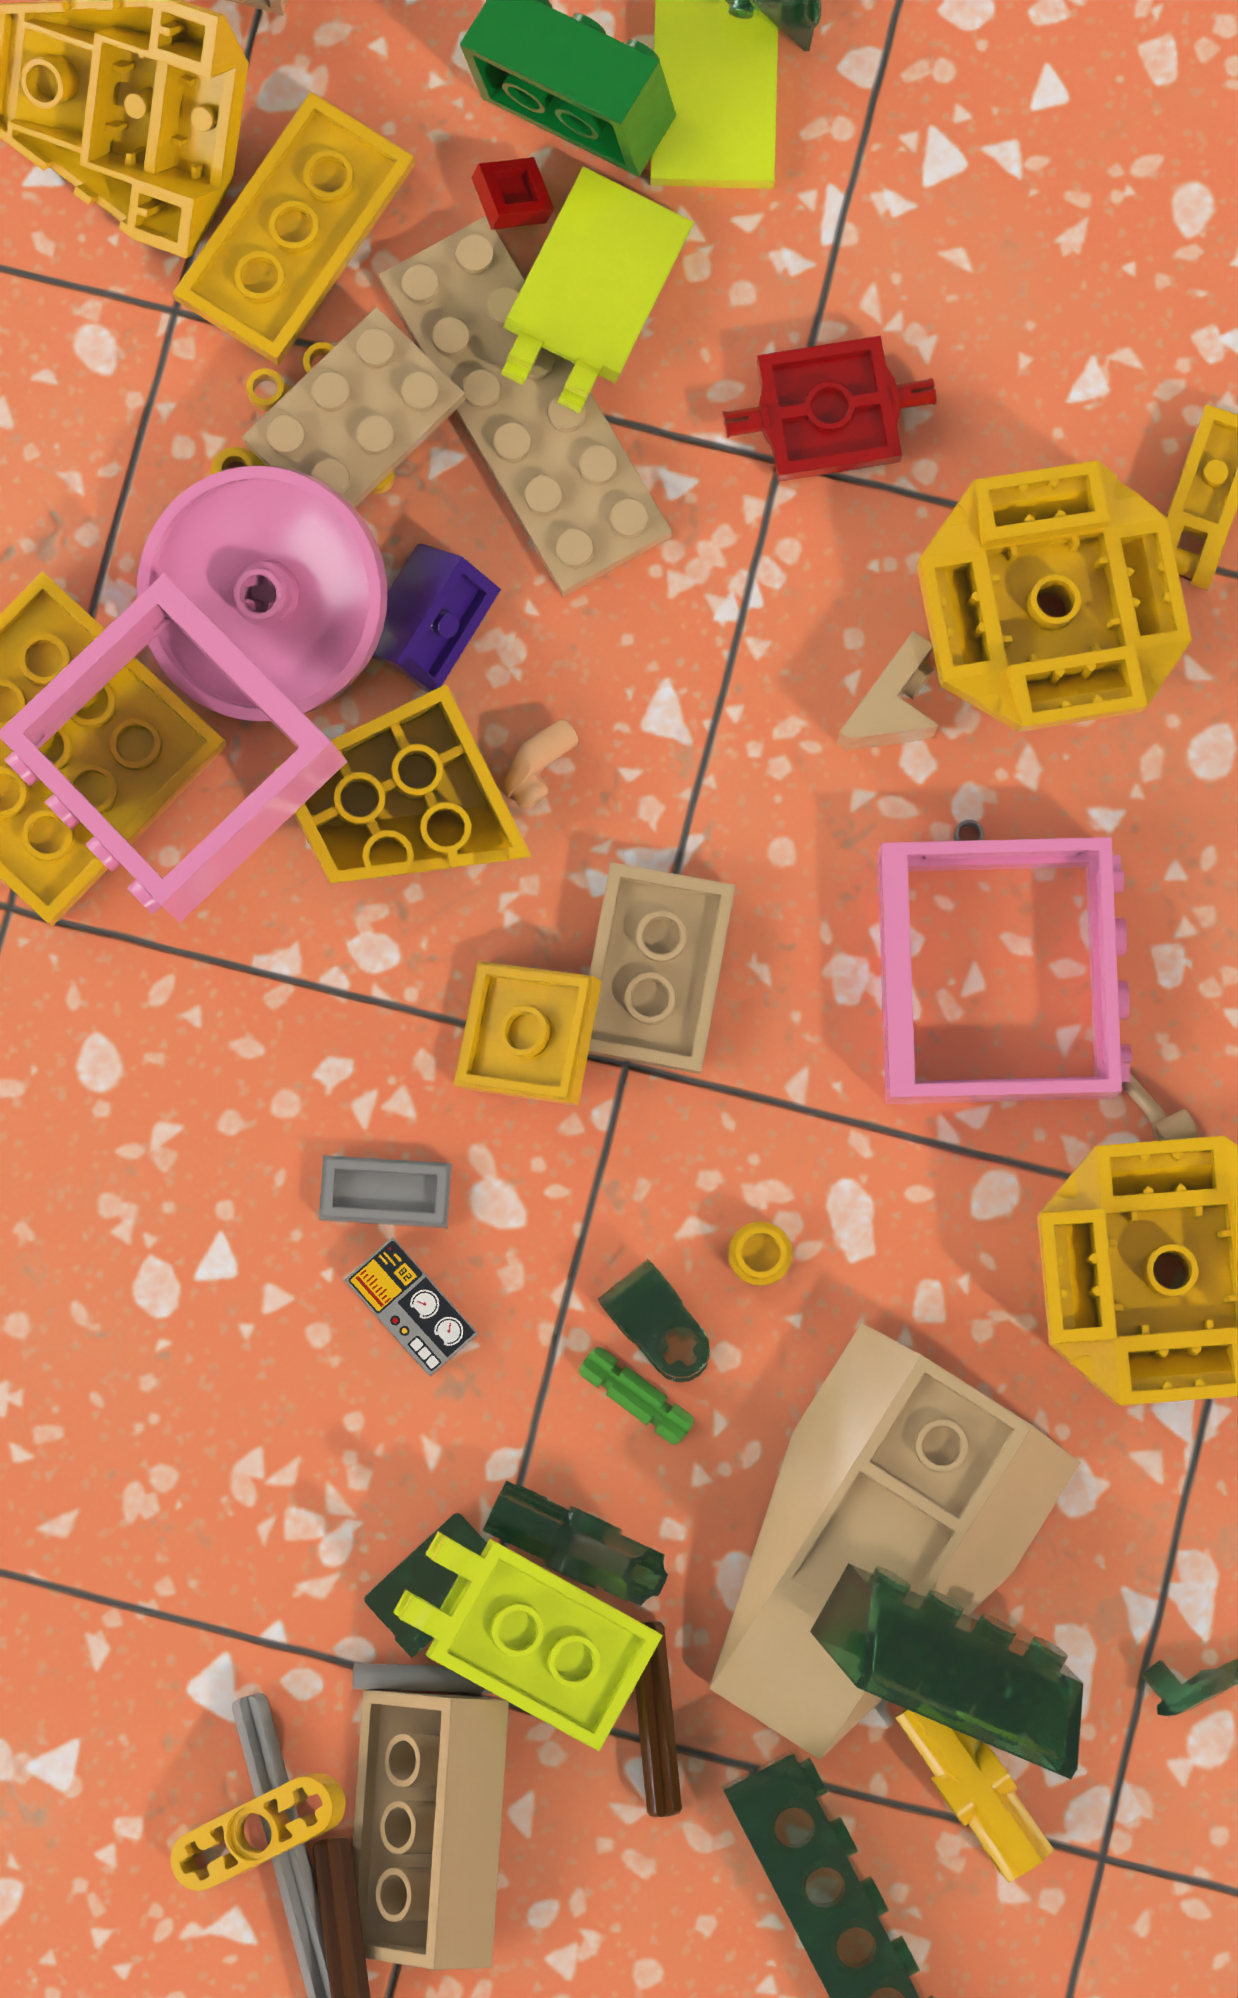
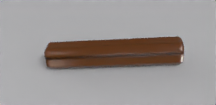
M659 1621L641 1622L663 1635L635 1686L647 1813L651 1817H669L680 1814L682 1803L665 1627Z
M336 1837L314 1843L312 1849L331 1998H371L352 1845L348 1838Z

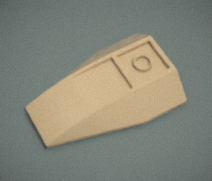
M861 1323L792 1432L709 1689L820 1760L1014 1572L1081 1462L1032 1424L939 1365Z

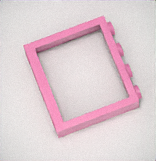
M164 573L0 730V738L13 751L4 759L6 763L30 787L40 779L53 792L45 801L49 808L71 830L81 822L94 835L86 846L112 873L121 864L135 878L127 889L152 915L163 907L179 923L348 762L335 745ZM172 621L298 749L170 873L162 878L53 765L39 748Z
M1112 837L881 843L877 852L886 1104L1114 1099L1122 1092V1082H1130L1132 1053L1130 1044H1120L1119 1019H1128L1130 1000L1128 982L1118 981L1117 956L1126 955L1127 930L1125 918H1115L1114 893L1123 892L1124 871H1121V855H1112ZM1086 867L1094 1077L915 1081L908 871Z

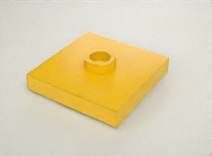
M478 961L454 1086L466 1090L578 1106L602 980L589 975Z

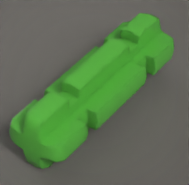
M602 1347L594 1348L580 1365V1375L596 1388L602 1385L608 1390L606 1392L608 1397L646 1426L649 1422L657 1428L654 1432L670 1444L677 1445L680 1443L694 1424L693 1416L676 1403L672 1407L665 1402L667 1396L627 1366L623 1370L616 1365L618 1359Z

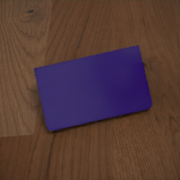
M418 544L387 592V610L384 627L372 658L390 664L421 690L431 692L441 687L501 589L462 556L425 544Z

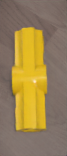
M939 1685L924 1694L894 1717L934 1774L931 1780L945 1802L964 1827L969 1825L982 1844L981 1847L1007 1882L1010 1883L1016 1878L1025 1875L1055 1851L1015 1794L1018 1788L989 1745L984 1740L980 1742L968 1726L967 1720L950 1698V1695L946 1694L942 1686Z

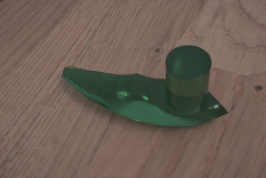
M1238 1659L1216 1669L1201 1670L1184 1684H1181L1162 1660L1152 1665L1144 1672L1142 1677L1162 1700L1157 1705L1158 1715H1178L1215 1698L1238 1684Z

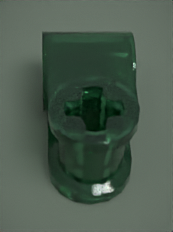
M649 1259L643 1261L597 1298L600 1305L632 1344L635 1343L656 1370L667 1380L676 1383L690 1382L698 1378L706 1369L710 1358L709 1339L704 1330L683 1306V1301ZM674 1336L681 1343L688 1341L690 1338L697 1343L692 1349V1356L695 1362L686 1366L684 1362L677 1360L670 1365L665 1361L670 1353L667 1341Z

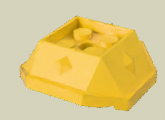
M1099 460L974 479L916 563L940 687L1017 732L1143 712L1192 641L1167 517L1138 493L1117 480L1118 476ZM1041 593L1057 595L1065 605L1066 615L1063 617L1046 615L1038 605L1037 595Z
M1226 1136L1097 1145L1093 1147L1037 1215L1049 1346L1116 1406L1238 1397V1145ZM1159 1255H1172L1182 1263L1185 1277L1178 1289H1167L1161 1286L1155 1279L1153 1266Z

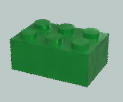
M486 0L460 42V47L483 100L637 177L641 175L677 116L660 59L652 49L636 40L629 39L625 44L606 35L603 27L590 17L580 13H575L570 17L553 9L552 4L548 0Z

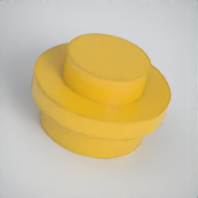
M763 1221L752 1222L740 1228L733 1236L728 1249V1259L733 1272L742 1281L754 1286H767L780 1280L788 1271L793 1256L792 1245L786 1233L778 1226Z

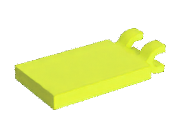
M655 0L654 52L660 59L677 116L651 157L650 186L774 189L779 1Z
M583 166L503 325V328L517 334L518 337L507 357L508 360L503 367L501 375L524 385L541 348H544L575 364L557 403L580 414L598 375L616 383L694 222Z
M437 1532L425 1555L458 1574L457 1579L440 1609L405 1589L393 1613L399 1616L400 1620L434 1637L425 1654L430 1659L593 1749L600 1751L663 1635L491 1538L482 1554L479 1555L442 1533Z

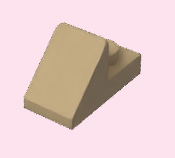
M913 630L840 730L836 743L845 751L927 740L935 736L938 724L901 698L905 694L913 700L934 672L935 668L927 664L933 650L931 642Z

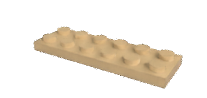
M486 216L378 274L380 284L416 346L465 392L466 400L455 410V413L562 597L571 594L672 537V530L591 392L580 414L557 403L574 367V363L541 348L524 385L501 375L503 367L508 360L507 357L518 337L517 334L503 328V325L525 280L496 230H491Z

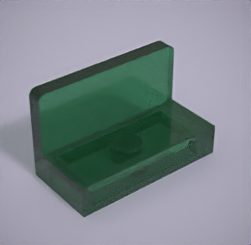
M459 1513L453 1514L366 1594L364 1598L368 1607L396 1636L394 1638L395 1641L411 1658L415 1657L434 1637L400 1620L399 1616L393 1613L405 1589L440 1609L458 1577V1574L425 1555L437 1532L442 1533L479 1555L482 1554L487 1545L483 1537Z

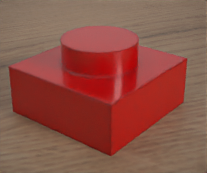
M534 157L479 163L471 177L491 230L544 224L548 222L554 211V206Z

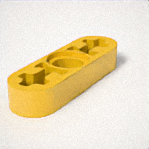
M307 1774L295 1778L187 1832L175 1842L171 1851L170 1862L174 1876L184 1887L190 1890H207L223 1884L333 1829L342 1820L346 1807L345 1795L341 1786L334 1778L327 1774ZM319 1795L323 1806L319 1807L315 1814H309L290 1822L285 1810L304 1803L308 1796ZM252 1813L263 1816L271 1827V1841L265 1850L255 1849L248 1843L245 1837L244 1825L248 1816ZM225 1842L230 1852L229 1854L211 1861L207 1867L200 1869L197 1867L194 1857L198 1856L202 1852L201 1850Z

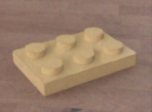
M375 307L242 436V440L266 466L284 467L313 476L339 492L355 508L466 400V395L386 315Z
M610 862L589 976H595L602 980L588 1054L701 1075L736 885Z

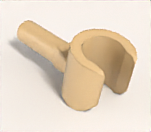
M1130 1075V1082H1122L1124 1090L1147 1115L1146 1117L1152 1123L1157 1141L1197 1138L1198 1130L1186 1109L1166 1117L1162 1107L1157 1104L1133 1075Z

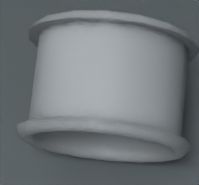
M974 820L960 822L954 832V841H961L958 832L965 826L975 828L978 831L979 840H982L984 835L982 826Z

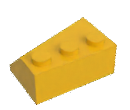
M447 684L330 740L348 762L294 813L307 842L330 884L532 857ZM281 765L274 767L273 770L275 771Z

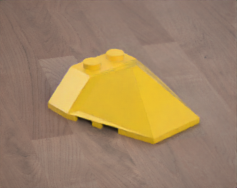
M61 0L1 3L0 138L43 171L51 168L76 187L73 194L86 204L97 203L121 222L118 228L133 240L183 258H189L196 251L233 182L249 63L225 14L183 0Z

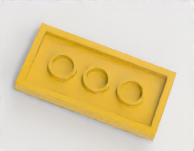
M310 92L173 291L175 301L279 366L416 165L415 157L313 92Z

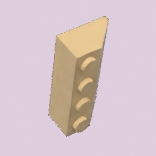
M363 1690L352 1853L365 1956L367 1959L430 1970L492 1968L508 1701L466 1695Z

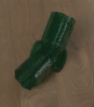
M507 1480L496 1499L483 1529L484 1532L543 1559V1565L593 1589H596L598 1585L604 1588L603 1590L640 1606L650 1597L659 1596L668 1577L664 1569V1554L622 1535V1529L571 1505L569 1509H566L519 1484L515 1485Z

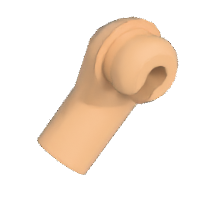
M560 719L520 746L504 780L507 796H513L520 808L529 810L545 798V795L548 794V786L538 776L546 765L578 745V736L569 722Z

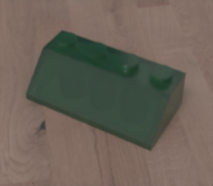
M848 1563L810 1632L857 1688L1070 1780L1073 1778L1078 1769L1083 1682L1065 1664L1068 1655L1062 1649L1037 1636L1033 1637L1030 1644L1015 1637L1017 1633L1013 1628L989 1614L982 1613L979 1620L962 1614L964 1608L935 1590H929L926 1597L910 1591L911 1585L905 1579L886 1568L876 1566L873 1573H870Z

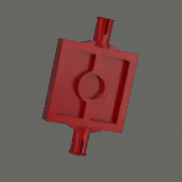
M880 335L757 355V368L762 390L759 407L728 412L722 411L726 438L763 431L764 437L772 449L777 481L781 482L901 462L903 455L897 428L900 409L929 404L936 405L937 397L933 378L896 384L895 378L886 366Z

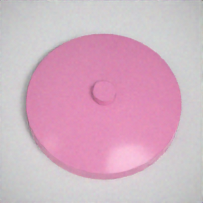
M243 466L212 474L187 488L171 502L153 526L145 543L138 569L137 598L164 573L303 714L324 706L350 687L363 672L377 648L384 627L388 598L385 567L379 547L365 520L354 506L331 486L313 476L297 470L275 466ZM172 621L148 643L160 668L183 693L195 702L225 716L250 721H271Z

